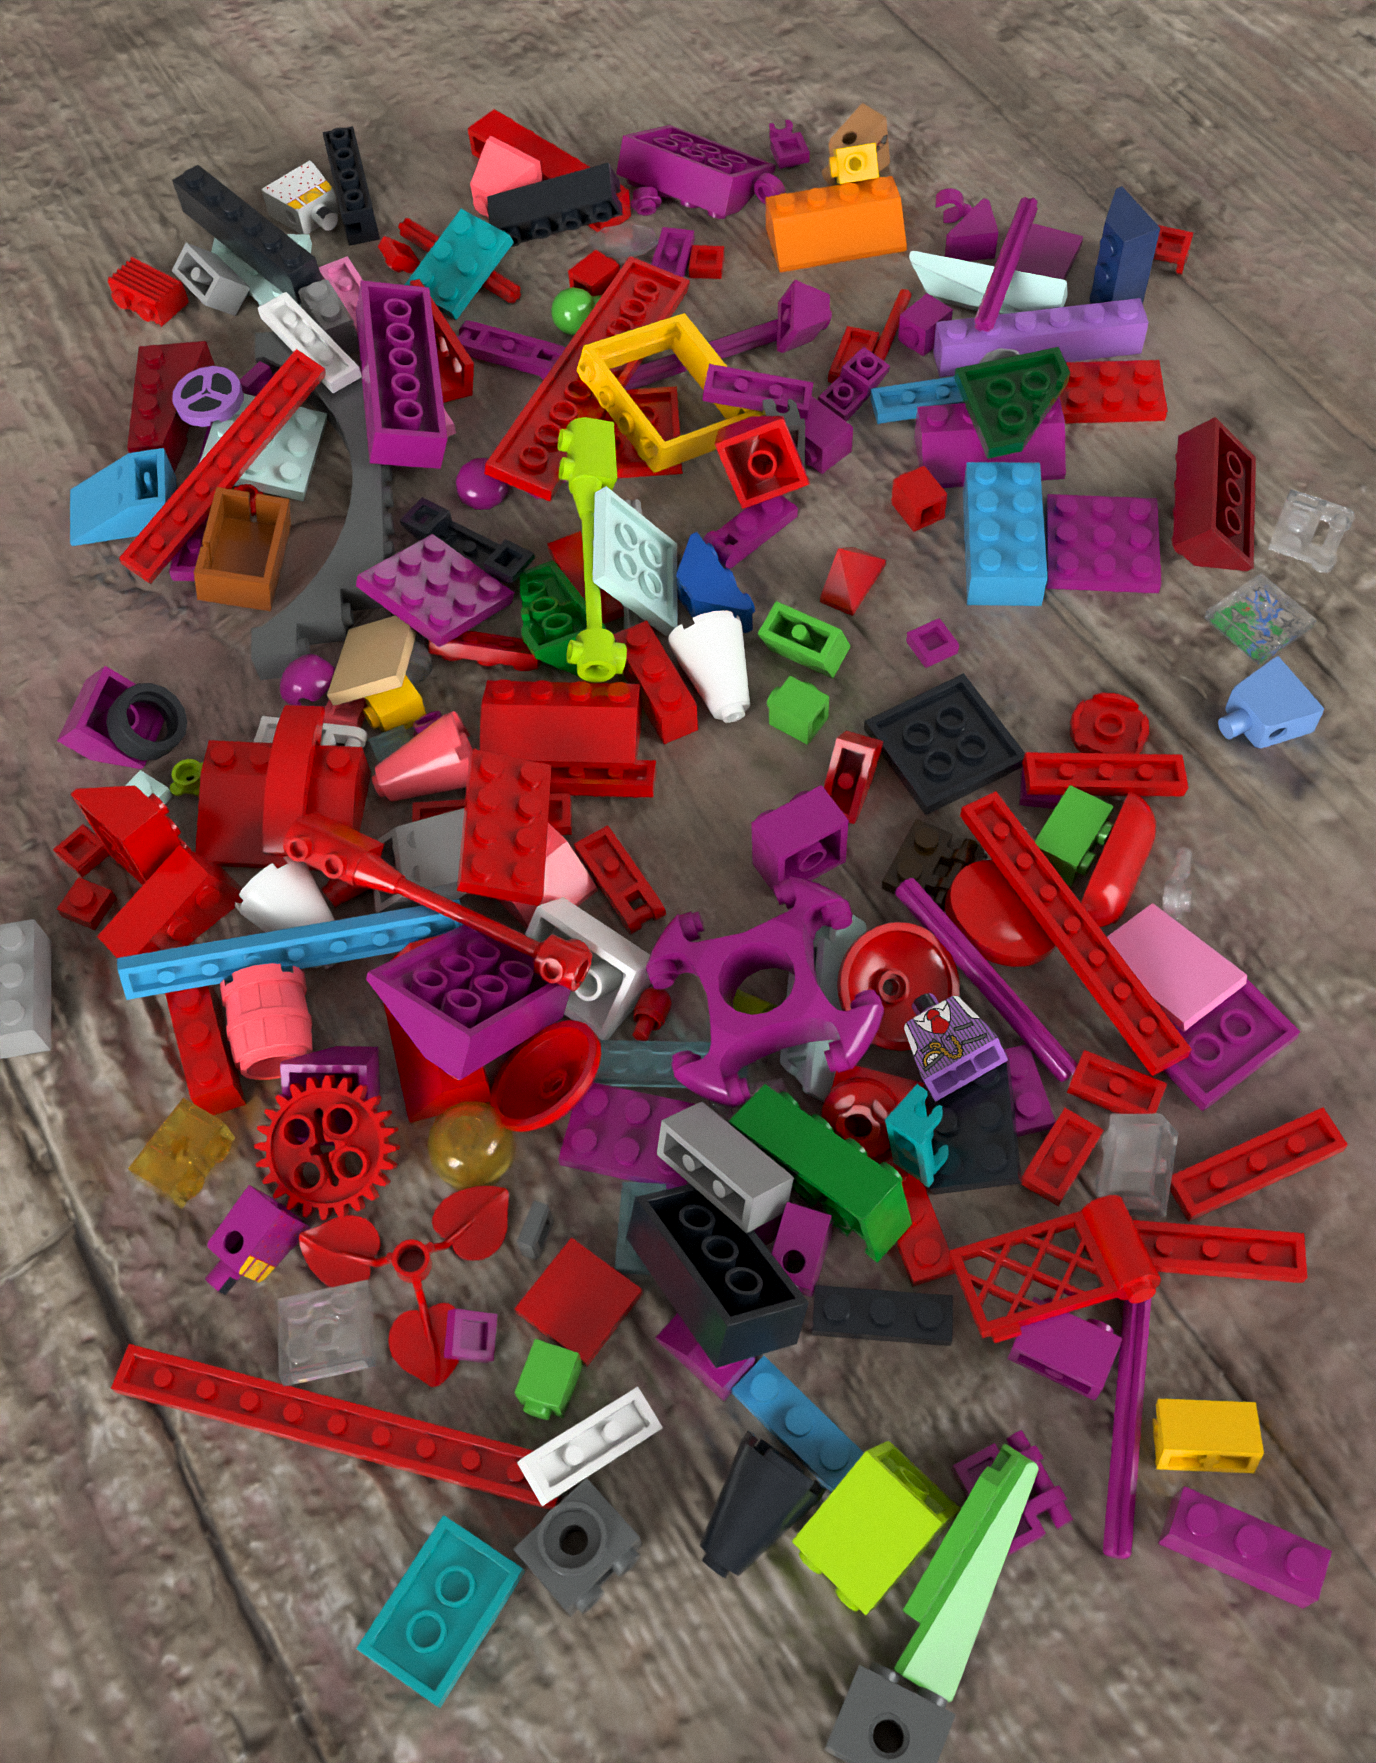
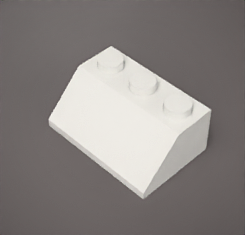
M564 897L537 906L525 933L526 936L540 943L551 935H556L566 941L578 939L584 942L593 954L590 969L583 983L576 991L570 992L564 1015L574 1021L587 1024L602 1041L608 1040L635 1008L641 993L649 988L650 980L646 971V965L650 954Z

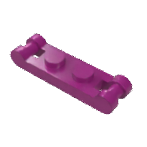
M470 320L463 322L459 328V336H457L470 357L538 375L543 380L566 348L562 345Z

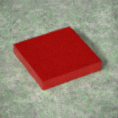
M571 1237L514 1310L520 1317L560 1347L579 1353L582 1363L588 1367L641 1298L643 1290Z

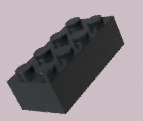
M691 1184L635 1197L626 1239L715 1368L797 1344L809 1302L754 1230L748 1233L743 1231Z

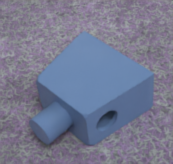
M1277 656L1233 688L1225 707L1227 715L1219 719L1218 725L1221 733L1227 739H1232L1244 733L1254 747L1261 749L1314 732L1324 708L1282 659Z

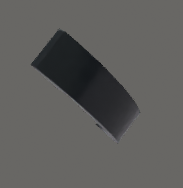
M423 497L400 519L401 525L419 541L431 534L435 535L499 582H514L535 559L533 552L507 539L498 544L452 521L449 510Z

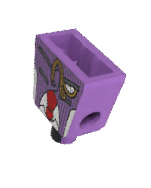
M926 993L914 1000L912 1009L916 1017L906 1022L904 1030L920 1075L935 1102L1008 1061L997 1035L958 996H951L939 1003L933 994Z

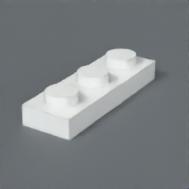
M636 1387L523 1457L517 1464L539 1502L544 1506L645 1441L663 1427L639 1387Z

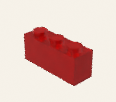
M648 621L613 634L615 642L625 643L627 649L626 663L622 673L628 684H640L641 706L663 745L698 731L697 704Z
M209 985L165 993L190 1099L205 1119L246 1105L238 1070L234 1065L230 1042L226 1036V1023L220 1000L213 987Z

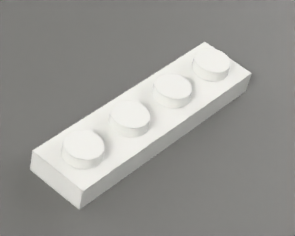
M287 292L258 307L261 319L293 352L298 349L325 368L326 376L321 382L332 393L362 377L359 366Z

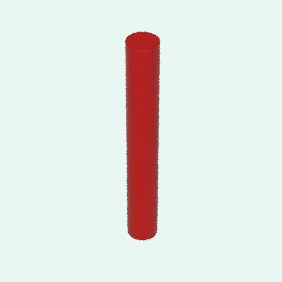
M907 289L899 291L873 354L883 361L887 357L899 328L900 314L907 309L912 297L911 292Z

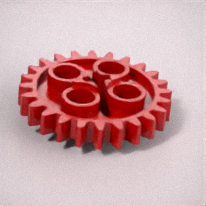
M325 1075L321 1087L316 1076L309 1077L306 1080V1090L299 1083L290 1085L293 1098L286 1094H278L275 1097L281 1107L280 1110L276 1108L265 1109L264 1113L272 1120V1123L257 1126V1130L266 1135L267 1139L264 1142L254 1144L255 1149L266 1151V1158L258 1161L256 1167H269L271 1173L262 1180V1183L268 1184L276 1181L279 1186L272 1196L274 1199L286 1194L290 1196L287 1202V1210H292L302 1203L303 1217L311 1216L316 1208H318L321 1220H326L330 1218L334 1207L338 1217L343 1218L349 1213V1204L357 1212L365 1208L363 1196L371 1201L380 1197L374 1186L375 1184L384 1187L390 1184L391 1181L383 1173V1170L397 1168L398 1164L387 1157L388 1153L399 1150L400 1145L389 1142L388 1136L396 1133L399 1129L394 1126H385L384 1121L390 1117L392 1111L378 1112L376 1107L382 1099L380 1095L368 1100L365 1098L368 1085L362 1084L352 1091V1078H343L337 1087L334 1075ZM318 1108L323 1111L322 1123L316 1114ZM340 1108L346 1109L352 1116V1126L347 1132L340 1130L335 1123V1116ZM298 1119L304 1120L310 1129L309 1137L305 1142L299 1141L293 1133L294 1124ZM334 1142L335 1150L330 1152L321 1151L320 1144ZM350 1151L357 1153L362 1159L363 1167L358 1175L351 1173L345 1165V1158ZM307 1162L316 1165L320 1172V1178L316 1185L309 1184L303 1176V1169ZM333 1171L339 1179L338 1185H334L332 1182Z

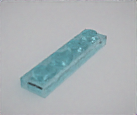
M600 1040L601 1059L594 1083L621 1087L686 1088L674 1077L671 1064L673 1061L672 1056L680 1051L689 1050L694 1054H699L701 1059H703L710 1050L711 1042ZM748 1065L737 1072L739 1078L745 1077L747 1082Z

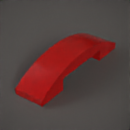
M285 705L280 715L272 742L264 793L263 852L266 855H287L283 851L285 835L297 818L307 815L306 807L315 745H320L325 715V708L323 706Z

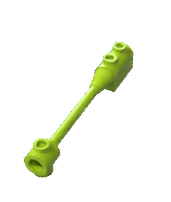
M583 417L571 421L566 429L560 430L558 437V451L567 452V458L562 457L560 462L559 479L569 481V490L573 494L579 517L582 520L587 629L577 635L576 641H569L567 663L577 664V674L581 679L588 682H604L614 677L615 674H622L627 656L625 643L615 642L614 635L602 628L600 588L593 582L592 575L595 492L606 486L613 490L617 481L614 422Z

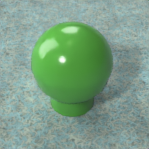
M574 287L562 290L557 294L552 303L551 315L553 322L560 331L574 336L602 295L591 296L584 289Z

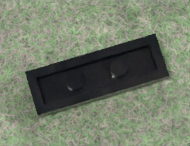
M815 1285L812 1335L951 1346L953 1335V1295Z

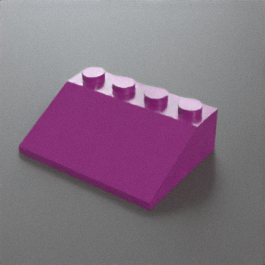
M666 125L623 135L616 175L626 178L627 183L632 186L653 187L657 189L658 196L678 198L683 206L689 208L701 207L708 210L707 214L709 216L725 219L726 216L739 212L755 194L754 183L763 173L773 174L776 165L675 126Z
M465 925L451 930L369 971L366 978L423 1056L442 1068L447 1074L459 1080L545 1029V1027L562 1019L571 990L557 983L546 982L540 975L536 974L532 957Z

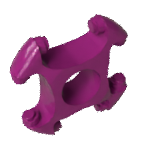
M795 876L778 881L779 884L773 886L779 905L785 904L787 909L790 910L746 932L693 942L701 939L700 932L705 931L699 911L694 913L690 911L681 915L678 913L658 938L646 965V971L655 989L668 988L673 985L674 980L677 979L679 974L687 972L695 974L700 978L707 994L711 1045L708 1054L701 1059L699 1054H694L692 1051H680L672 1056L673 1061L671 1063L674 1077L686 1088L702 1098L732 1108L746 1103L752 1097L747 1079L745 1077L740 1079L737 1072L752 1062L784 1048L809 1042L833 1040V1042L828 1043L830 1050L824 1051L831 1073L835 1071L839 1073L853 1069L871 1045L884 1014V1007L876 991L865 990L855 996V1000L850 1004L851 1010L842 1011L837 1010L829 1003L818 985L813 946L816 932L822 926L832 927L835 930L845 929L852 924L853 917L849 902L819 883ZM777 968L789 971L795 975L791 994L780 1006L767 1013L751 1015L738 1012L733 1008V1000L738 987L748 976L759 970Z

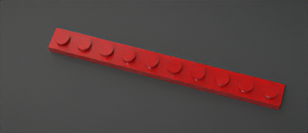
M132 1344L128 1345L111 1386L114 1392L121 1395L549 1510L559 1505L562 1494L544 1506L539 1502L517 1464L523 1457L534 1450Z

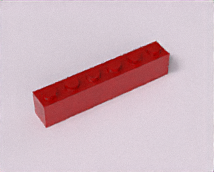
M495 109L468 127L472 155L480 159L486 140L492 136L539 160L542 181L590 168V166L581 162L578 158L571 156L555 144L548 142L532 130H528L512 118L505 116ZM621 184V192L616 193L622 203L623 215L611 218L606 222H596L587 225L604 237L631 217L629 190Z

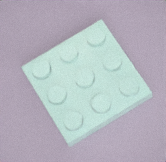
M244 394V401L240 409L230 419L222 423L220 420L213 421L201 460L256 396ZM299 407L234 486L251 484L260 492L304 502L327 424V413Z
M606 486L595 492L593 582L620 601L623 606L632 610L645 621H648L650 626L668 636L678 626L677 543Z

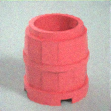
M281 964L254 965L232 973L233 981L226 984L225 980L220 983L222 1005L226 1008L227 1040L230 1042L234 1065L245 1078L254 1080L281 1078L280 1063L282 1061L313 1052L312 1017L308 1013L305 999L307 991L305 973L299 967L292 966L293 973L283 972Z

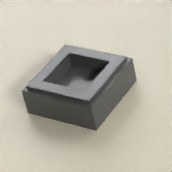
M533 1201L517 1239L522 1256L534 1260L540 1258L554 1223L549 1205Z

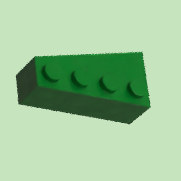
M764 1084L729 1120L731 1126L748 1140L752 1141L755 1146L794 1177L792 1188L799 1194L800 1198L811 1207L819 1201L825 1212L831 1215L832 1220L835 1221L833 1226L846 1237L853 1231L860 1236L867 1246L865 1253L876 1263L880 1261L912 1225L902 1186L903 1179L897 1170L886 1162H881L879 1165L869 1158L865 1149L854 1139L849 1137L846 1140L842 1139L834 1133L830 1124L821 1116L813 1114L811 1117L801 1110L798 1102L787 1092L781 1091L777 1093Z

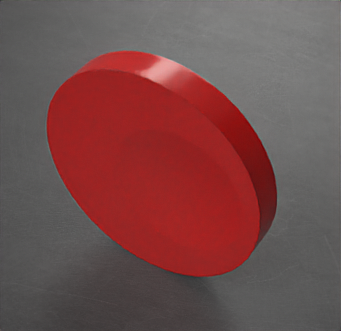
M982 860L969 864L956 875L946 894V915L986 960L1004 966L1025 967L1043 961L1053 952L1056 947L993 860Z

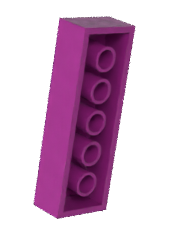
M361 280L356 307V320L369 462L371 464L441 469L448 438L430 290L427 287Z

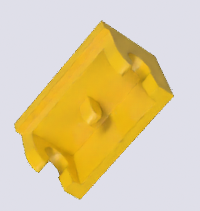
M1184 1399L1157 1400V1419H1153L1152 1422L1157 1470L1255 1472L1264 1454L1256 1402Z

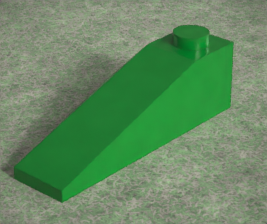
M554 560L524 570L520 574L521 617L523 621L521 633L524 643L536 659L578 676L577 664L567 663V648L570 640L576 641L577 635L587 629L586 601Z

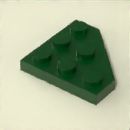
M1059 347L955 369V382L987 459L1023 451L1068 384L1070 371Z

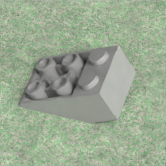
M464 808L395 827L377 840L384 844L381 858L402 873L407 880L445 898L456 900L467 893L457 891ZM373 889L376 913L422 906L400 894L395 895Z

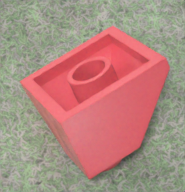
M490 136L486 140L470 183L475 210L481 215L489 217L488 196L541 182L540 161Z

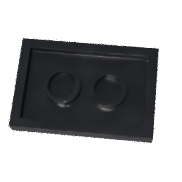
M1007 1054L1008 1061L936 1102L921 1077L924 1089L927 1090L928 1094L925 1099L927 1116L938 1105H941L943 1110L942 1119L933 1130L934 1136L931 1140L933 1155H936L939 1148L943 1145H947L949 1150L946 1162L933 1175L934 1182L930 1185V1190L934 1195L1022 1184L1010 1060Z

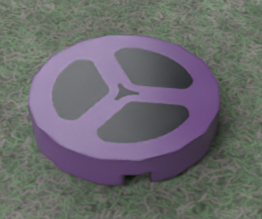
M209 366L199 368L184 376L177 383L173 391L172 402L183 421L193 426L207 427L212 426L211 422L220 420L222 423L230 419L240 409L244 401L242 385L234 372L224 367Z

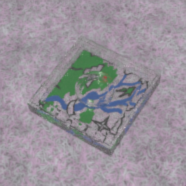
M1262 573L1207 609L1204 617L1258 666L1312 629L1316 621L1312 615Z

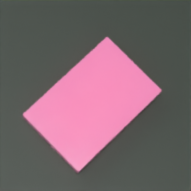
M1153 903L1107 936L1169 1020L1182 1031H1186L1246 984L1247 974Z

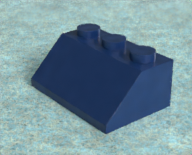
M1123 186L1116 188L1105 220L1092 290L1089 296L1090 304L1141 298L1142 304L1144 301L1160 227Z

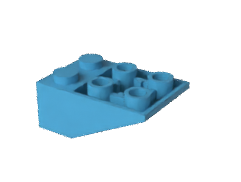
M164 448L128 453L70 489L71 546L139 535L177 490L176 475Z

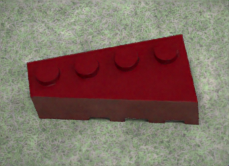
M206 341L139 346L127 444L129 453L164 448L175 473L188 442L186 437L188 430L191 426H194L180 418L172 402L173 391L177 383L188 373L199 368L215 366Z

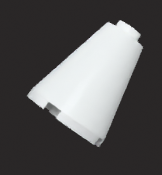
M727 610L700 614L693 617L695 624L685 630L682 624L677 626L668 637V645L713 717L723 720L725 723L735 722L743 718L745 711L750 707L742 623L738 615L734 618L733 613Z
M289 856L284 857L288 864L277 869L272 863L254 876L239 893L243 900L242 904L235 902V907L240 914L264 932L335 921L307 864L302 861H293ZM336 963L327 964V965H322V966H323L325 969H328V968L332 967L333 965H335Z

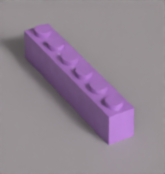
M1141 298L1000 314L990 332L978 331L975 328V317L936 322L933 354L939 377L954 376L956 368L979 364V361L988 352L999 348L1014 349L1021 355L1059 347L1065 362L1141 354L1149 322Z

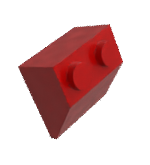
M751 416L718 429L714 445L742 509L810 484L783 416Z

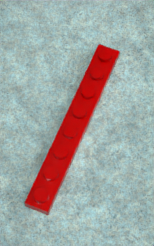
M296 349L119 557L120 563L149 584H152L209 516L216 487L231 489L323 380L326 376L325 368Z
M995 791L963 806L960 817L1149 1073L1154 1076L1186 1059L1192 1051L1191 1047L999 794Z

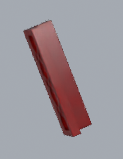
M420 279L410 281V286L424 287ZM431 298L443 403L473 396L474 362Z

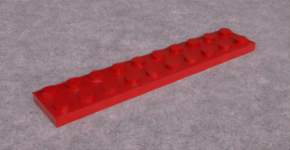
M629 256L485 463L484 474L551 502L564 480L559 479V466L562 457L567 458V452L558 451L560 430L566 429L567 425L577 418L587 417L604 420L608 414L576 371L584 345L671 318L688 292L690 280ZM644 358L609 370L622 387L625 388Z

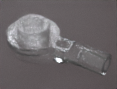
M1180 848L1176 851L1173 875L1169 874L1164 887L1163 911L1168 915H1173L1174 920H1181L1183 912L1191 911L1192 888L1185 887V881L1190 875L1192 851L1187 848Z

